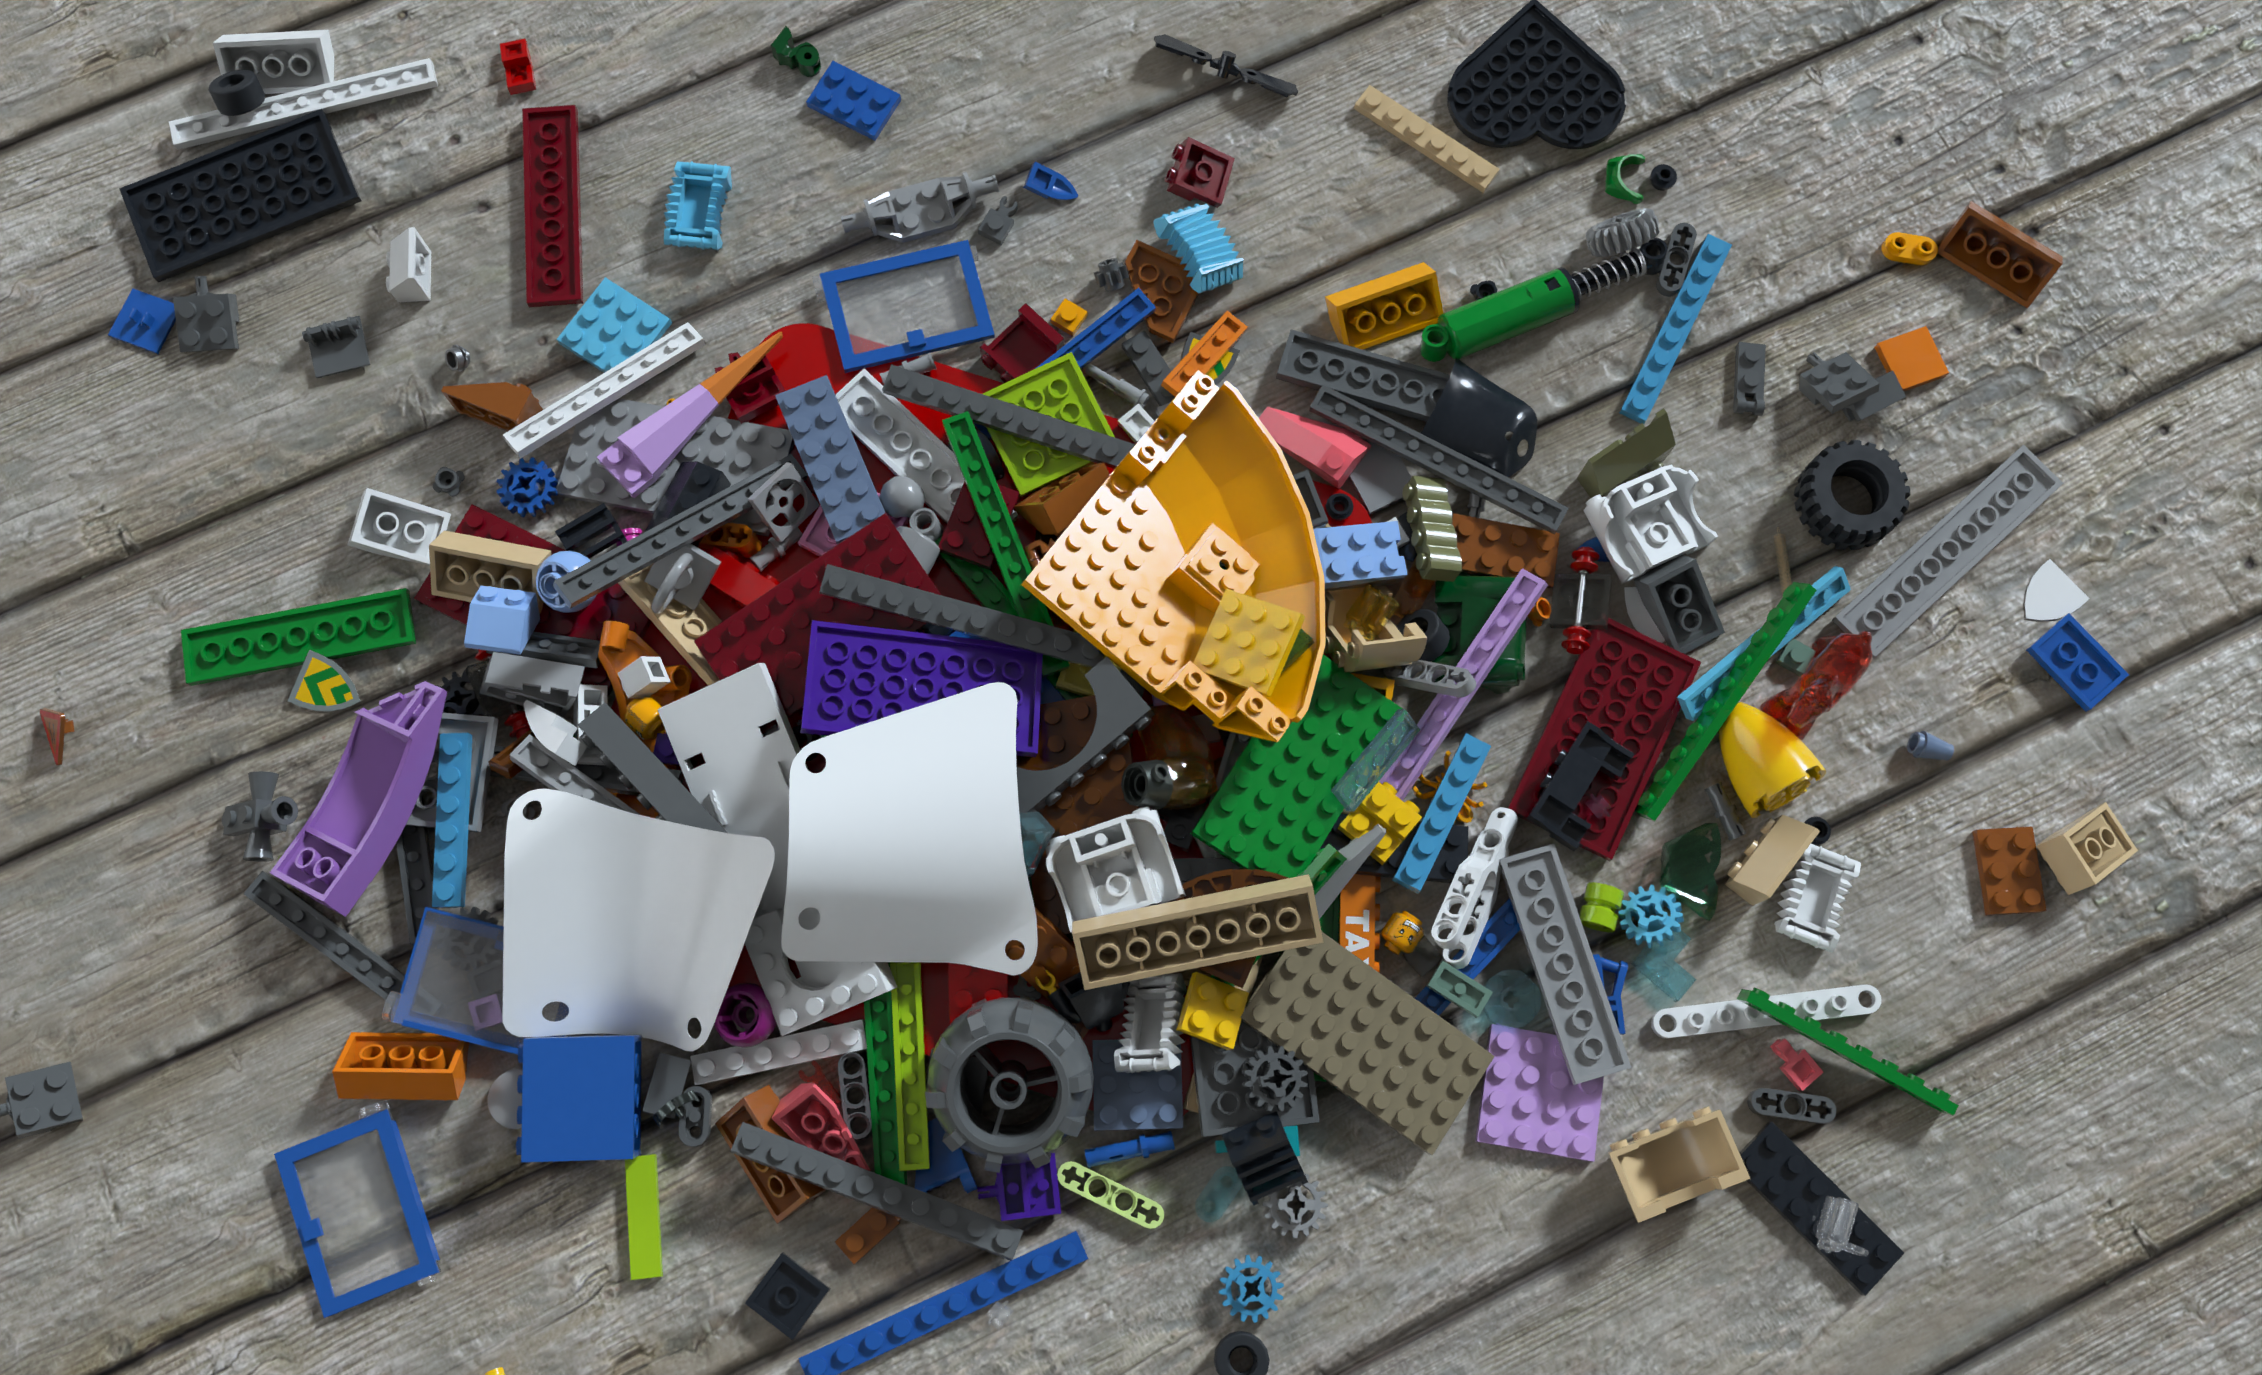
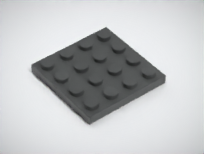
M1242 1020L1233 1050H1226L1190 1036L1202 1137L1225 1134L1277 1111L1283 1127L1320 1122L1314 1073L1303 1064L1299 1066V1070L1307 1071L1308 1074L1302 1076L1301 1081L1308 1085L1307 1087L1299 1088L1303 1098L1294 1097V1107H1289L1284 1103V1111H1278L1275 1105L1272 1111H1266L1265 1103L1257 1107L1254 1105L1256 1097L1247 1098L1246 1095L1251 1089L1250 1087L1242 1086V1083L1248 1080V1076L1242 1074V1070H1250L1251 1068L1246 1062L1247 1059L1256 1060V1050H1260L1265 1054L1266 1046H1272L1275 1053L1278 1046ZM1278 1059L1281 1067L1291 1070L1286 1062ZM1263 1063L1259 1067L1256 1076H1259L1263 1071ZM1274 1074V1076L1269 1077V1079L1263 1082L1276 1084L1277 1080L1286 1076ZM1293 1081L1286 1087V1094L1291 1089ZM1259 1087L1263 1095L1272 1099L1267 1089Z

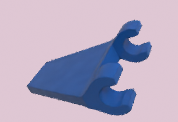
M937 1118L929 1121L930 1169L916 1170L915 1189L928 1193L960 1177L967 1194L977 1190V1184L961 1148L959 1147L952 1152L942 1141L945 1131Z

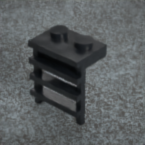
M605 503L555 531L567 551H574V549L613 527L616 533L580 553L589 559L619 541L623 544L628 541Z
M1277 1111L1222 1134L1231 1163L1253 1206L1259 1204L1258 1199L1301 1181L1302 1184L1308 1183Z

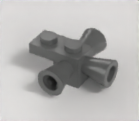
M264 771L250 772L248 777L252 800L225 807V812L222 816L223 835L238 836L250 833L243 860L269 862L274 860L270 835L286 832L287 825L292 824L298 816V807L295 801L287 796H281L272 801L279 774Z

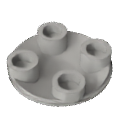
M513 1069L500 1075L492 1084L488 1094V1107L492 1117L500 1125L511 1129H522V1124H517V1108L522 1106V1094H518L517 1081L518 1076L523 1075V1069Z

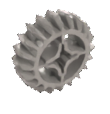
M1652 209L1631 210L1605 219V221L1592 226L1586 232V243L1592 256H1613L1617 253L1632 250L1654 239L1659 234V222Z

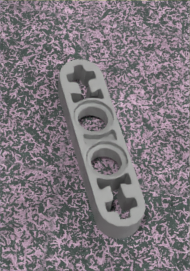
M1423 660L1412 661V664L1383 668V673L1387 679L1395 680V685L1454 697L1468 696L1476 687L1475 679L1469 670L1465 668ZM1423 671L1420 676L1413 678L1416 673ZM1445 675L1442 680L1434 682L1438 677Z

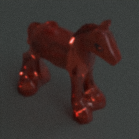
M1864 630L1859 634L1841 633L1838 636L1818 638L1812 644V649L1816 651L1814 654L1815 659L1807 671L1796 681L1794 686L1770 696L1761 704V711L1772 716L1786 726L1800 740H1803L1813 727L1816 718L1825 712H1829L1853 689L1868 670L1873 660L1871 632Z

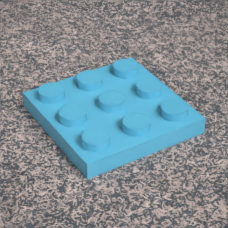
M605 277L556 340L560 345L605 373L659 340L672 322L670 318Z

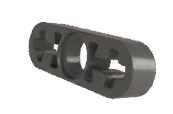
M1680 223L1675 226L1670 234L1664 265L1656 281V288L1663 296H1674L1683 285L1697 232L1691 224ZM1680 233H1685V242L1682 246H1678L1681 239ZM1672 254L1681 256L1683 264L1674 265L1670 261L1669 256ZM1670 273H1675L1672 279L1673 285L1668 287L1666 280Z
M1760 1088L1750 1092L1747 1098L1749 1109L1754 1114L1815 1124L1829 1123L1836 1116L1835 1104L1831 1099L1823 1096ZM1762 1094H1764L1765 1100H1777L1776 1106H1763L1762 1110L1761 1104L1756 1103V1098L1762 1097ZM1789 1097L1794 1098L1799 1104L1798 1112L1794 1115L1789 1114L1784 1108V1103ZM1822 1103V1108L1827 1109V1114L1821 1115L1820 1118L1818 1112L1807 1111V1106L1815 1107L1820 1106Z

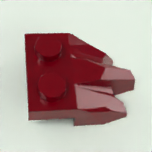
M738 352L728 354L730 364L741 357ZM764 356L731 391L726 399L742 424L778 406L775 395L786 390L775 374L767 357ZM723 367L714 368L715 373L722 370Z

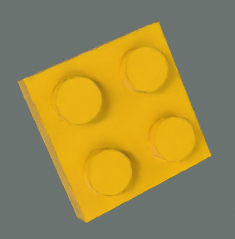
M1192 973L1176 1030L1223 1049L1233 1050L1242 1020L1240 1017L1244 1012L1249 993L1201 973Z

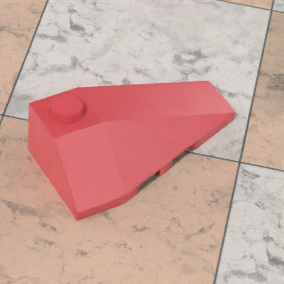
M1267 407L1259 417V420L1282 451L1338 489L1342 487L1371 448L1368 442L1344 428Z
M801 1083L780 1100L772 1119L796 1143L870 1171L836 1104L815 1083Z

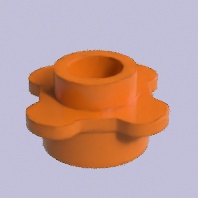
M1540 597L1527 615L1536 627L1541 626L1543 620L1550 618L1552 614L1550 603L1547 599Z

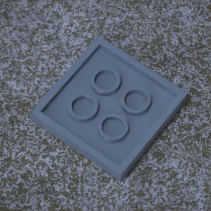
M1093 1040L1094 1131L1183 1129L1181 1062L1180 1066H1176L1171 1071L1116 1072L1114 1052L1123 1047V1045L1118 1040ZM1181 1044L1176 1045L1181 1050ZM1181 1053L1175 1054L1181 1061Z

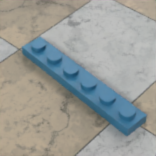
M470 733L440 734L432 907L434 908L465 907L473 737Z
M1465 733L1392 881L1419 894L1491 745Z

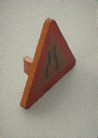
M46 708L40 709V716L56 765H62L64 733L75 732L73 720L68 721V719H65L64 713Z

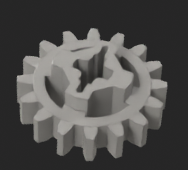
M1305 1174L1307 1180H1309V1175ZM1316 1180L1311 1184L1309 1182L1302 1184L1300 1181L1290 1185L1288 1193L1283 1199H1276L1279 1191L1267 1195L1270 1199L1269 1201L1262 1202V1206L1269 1207L1270 1210L1264 1217L1274 1219L1270 1227L1275 1229L1281 1226V1235L1283 1236L1287 1234L1288 1230H1291L1293 1238L1298 1237V1231L1300 1230L1305 1236H1308V1227L1310 1226L1318 1230L1317 1218H1326L1320 1212V1209L1328 1207L1327 1203L1320 1201V1198L1326 1194L1325 1191L1317 1192L1316 1190L1319 1182ZM1301 1185L1310 1191L1313 1199H1307L1301 1193ZM1293 1196H1296L1297 1201L1302 1202V1208H1297L1296 1213H1293V1209L1287 1206L1288 1201L1293 1200ZM1276 1210H1283L1288 1216L1289 1224L1280 1219ZM1308 1210H1314L1309 1220L1301 1224V1217Z

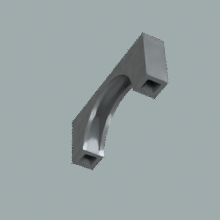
M1105 657L1085 674L1095 694L1097 718L1091 738L1083 750L1069 762L1053 769L1032 771L1017 767L1020 826L1023 824L1029 825L1039 816L1038 811L1046 805L1052 806L1062 797L1061 792L1069 786L1071 788L1075 787L1084 779L1085 776L1083 774L1091 767L1095 769L1102 765L1110 751L1114 748L1116 750L1122 748L1130 740L1128 736L1136 730L1141 731L1152 722L1151 717L1155 713L1108 657Z

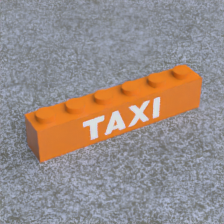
M1354 874L1340 892L1338 943L1377 972H1380L1379 961H1374L1375 950H1379L1380 933L1375 932V921L1380 920V904H1375V892H1380L1381 878L1380 876Z

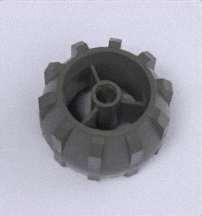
M1021 994L1020 998H999L987 1001L985 998L972 1004L971 1008L954 1019L935 1045L929 1063L928 1086L925 1091L927 1108H933L937 1120L945 1131L942 1141L952 1152L961 1147L968 1153L986 1160L985 1170L1000 1173L1001 1164L1031 1161L1035 1168H1039L1049 1163L1051 1153L1066 1143L1071 1136L1078 1137L1085 1124V1116L1093 1092L1094 1076L1091 1057L1084 1041L1076 1030V1025L1051 1007L1035 1001V997ZM1001 1040L1025 1042L1041 1051L1052 1066L1028 1071L1025 1065L1019 1061L1007 1060L1001 1063L986 1045ZM973 1055L993 1074L990 1096L994 1104L999 1107L994 1122L985 1118L973 1107L965 1091L964 1068ZM1012 1078L1018 1084L1014 1087H1008L1004 1084L1003 1079ZM1057 1080L1058 1089L1055 1098L1048 1109L1039 1117L1019 1125L1000 1124L1005 1109H1015L1022 1104L1029 1086Z

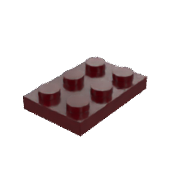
M964 481L939 543L940 552L991 570L995 556ZM998 484L1011 517L1020 492Z

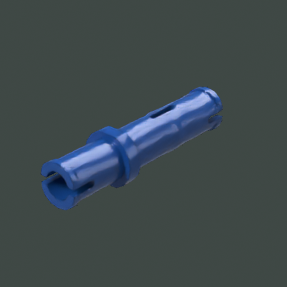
M1168 1131L1145 1137V1134L1139 1135L1138 1139L1085 1149L1087 1166L1091 1168L1140 1156L1149 1158V1154L1175 1150L1172 1132Z

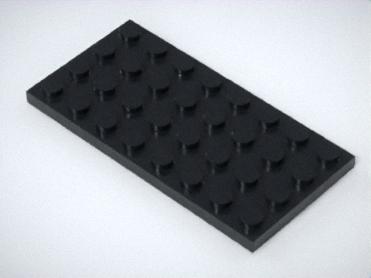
M323 109L119 188L152 276L158 283L361 202L357 188Z

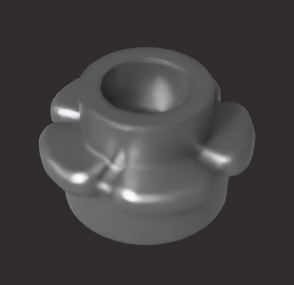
M453 345L451 349L446 350L445 360L451 370L462 372L468 368L470 354L462 346Z

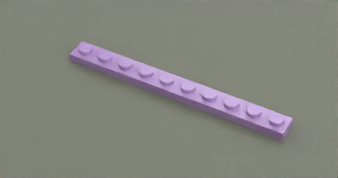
M1523 568L1521 569L1456 666L1469 670L1476 681L1474 691L1465 697H1454L1438 693L1380 778L1379 782L1381 784L1387 782L1396 789V796L1402 801L1548 586L1546 581Z

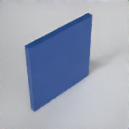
M132 288L108 336L159 354L176 321L174 303Z

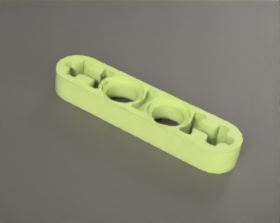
M1066 1162L1058 1169V1181L1065 1188L1145 1228H1156L1163 1222L1164 1210L1157 1202L1076 1162ZM1073 1166L1077 1168L1076 1174L1084 1178V1172L1091 1174L1085 1182L1083 1192L1077 1189L1081 1183L1072 1180L1070 1184L1065 1182L1066 1177L1062 1174L1064 1169L1070 1170ZM1099 1179L1105 1183L1106 1192L1103 1196L1093 1197L1090 1194L1089 1184L1093 1180ZM1120 1193L1131 1195L1133 1204L1130 1209L1122 1211L1117 1208L1115 1200ZM1138 1198L1144 1201L1141 1207L1150 1210L1152 1206L1157 1208L1158 1221L1152 1220L1148 1224L1145 1222L1146 1216L1139 1212L1137 1213V1218L1131 1216V1213L1136 1209Z

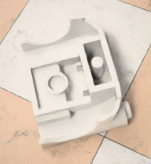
M1673 465L1664 466L1619 485L1611 490L1606 497L1596 495L1586 502L1587 507L1583 511L1621 584L1644 575L1649 569L1685 553L1688 555L1709 546L1718 537L1715 531H1712L1702 523L1695 511L1693 490L1699 479L1691 470L1687 472L1681 468H1675Z
M1149 807L1139 808L1133 811V814L1124 815L1066 836H1058L1049 840L1050 845L1045 848L1047 854L1046 866L1060 894L1071 933L1073 921L1168 903L1186 896L1157 810L1150 811Z

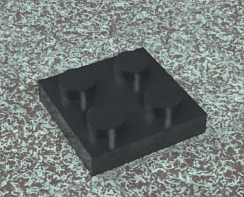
M782 1252L745 1304L791 1340H794L831 1288Z

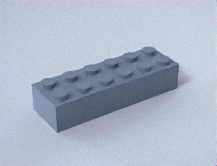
M825 375L777 394L775 397L838 545L883 515L885 510L828 376Z

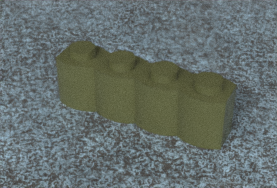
M1412 476L1409 482L1405 484L1402 495L1409 508L1407 521L1410 523L1413 531L1411 543L1417 553L1416 568L1419 570L1422 579L1453 582L1462 571V560L1457 548L1456 531L1452 525L1451 507L1447 502L1446 483L1440 478Z

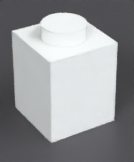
M641 656L618 672L622 688L628 698L650 697L671 682L660 657Z

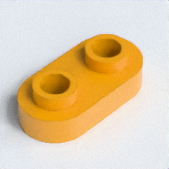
M1900 232L1891 233L1881 246L1882 253L1887 259L1915 265L1929 264L1938 253L1937 244L1931 238ZM1895 242H1899L1902 247L1897 246Z

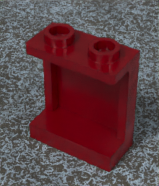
M1026 303L1018 310L1019 317L988 346L985 343L980 346V359L982 363L990 370L994 368L1000 374V379L1003 383L1034 370L1064 346V338Z

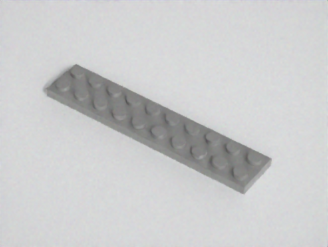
M2022 445L1841 610L1832 621L1872 660L2053 494L2063 482L2025 445Z

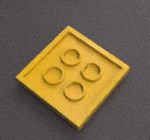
M1226 589L1193 664L1206 675L1209 674L1211 677L1245 689L1251 686L1260 694L1271 697L1305 616L1302 613Z

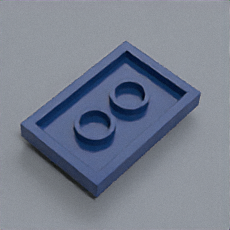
M832 61L806 103L807 107L876 141L899 105L901 95Z
M2070 613L2063 616L2026 649L2085 712L2091 710L2129 676Z

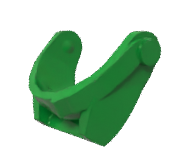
M1629 154L1609 159L1606 166L1605 192L1615 198L1627 200L1633 204H1640L1643 201V195L1633 192L1625 186L1620 176V169L1629 164L1645 163V157L1642 154Z

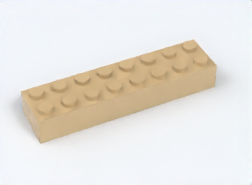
M1309 874L1072 922V935L1084 990L1324 943L1313 885Z

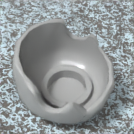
M897 476L891 478L882 486L879 499L885 512L894 518H910L916 510L923 508L925 495L923 489L911 478Z

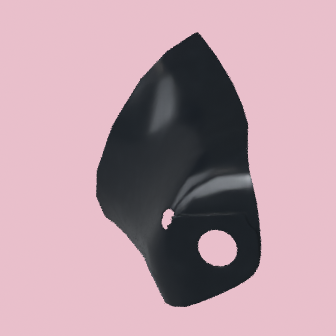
M1456 358L1449 380L1421 434L1506 477H1510L1523 468L1533 456L1538 419L1535 411L1527 403L1494 384ZM1507 432H1513L1510 441L1505 438ZM1522 440H1526L1528 442V450L1524 456L1520 457L1517 452L1518 445Z

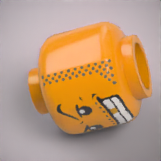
M652 697L636 698L628 704L625 723L640 738L656 739L657 733L663 734L665 732V727L657 710L662 706Z
M1403 910L1402 913H1393L1381 931L1382 938L1386 940L1384 947L1396 955H1399L1401 951L1407 954L1412 953L1424 935V930L1421 927L1423 923L1407 911Z

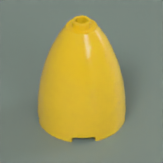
M1739 702L1718 731L1720 749L1728 776L1751 818L1760 816L1759 811L1764 809L1771 813L1788 804L1807 791L1806 788L1811 785L1810 781L1815 778L1816 781L1821 780L1826 774L1825 768L1812 751L1793 732L1772 716L1743 702Z

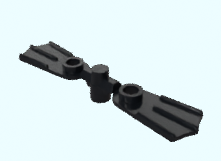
M1166 34L1154 37L1157 48L1180 56L1186 55L1191 57L1193 62L1205 65L1210 61V67L1218 69L1217 75L1221 78L1227 79L1229 74L1237 77L1240 73L1244 82L1249 84L1258 83L1261 87L1286 98L1290 95L1296 96L1298 94L1295 84L1252 69H1239L1237 64L1234 63L1236 55L1230 51H1223L1221 57L1212 59V55L1208 52Z

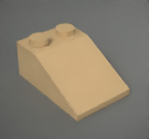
M2106 802L2051 834L2037 845L2041 856L2048 863L2058 882L2063 886L2068 895L2096 885L2138 851Z

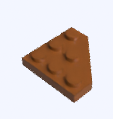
M1136 240L1125 260L1133 290L1135 291L1137 288H1140L1156 307V311L1145 319L1149 332L1174 343L1199 293L1190 286L1193 277H1186L1190 271L1184 270L1187 263L1180 264L1181 259Z

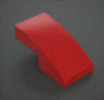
M526 39L500 43L501 59L505 68L507 88L510 95L536 90L535 77Z

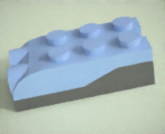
M1398 521L1313 529L1324 574L1325 591L1398 584L1408 575L1404 556H1399L1397 550V543L1401 540Z

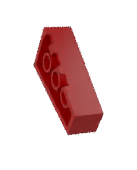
M713 547L708 553L721 561L708 588L732 604L737 601L736 605L741 609L780 584L779 581L768 574L766 577L760 575V571L751 563H740L738 561L739 558L728 549L722 552L718 548Z

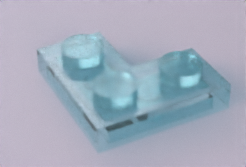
M1682 930L1680 932H1672L1674 936L1673 941L1664 938V946H1660L1657 941L1653 942L1651 948H1648V945H1646L1631 963L1633 967L1674 1002H1678L1696 981L1692 975L1674 961L1691 940Z

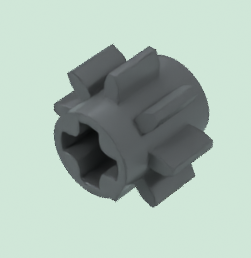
M1116 258L1100 262L1098 264L1100 271L1094 272L1097 285L1100 287L1104 286L1106 291L1122 288L1125 285L1123 279L1129 277L1126 265H1123V262L1118 263Z

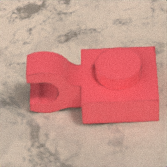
M1785 1038L1776 1040L1770 1046L1773 1052L1785 1061L1779 1068L1798 1091H1803L1824 1073L1805 1049H1800L1796 1053Z

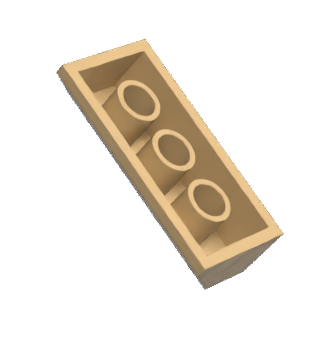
M443 531L429 544L432 595L471 602L480 586L536 593L540 614L544 602L536 588V574L542 562L551 555V551Z

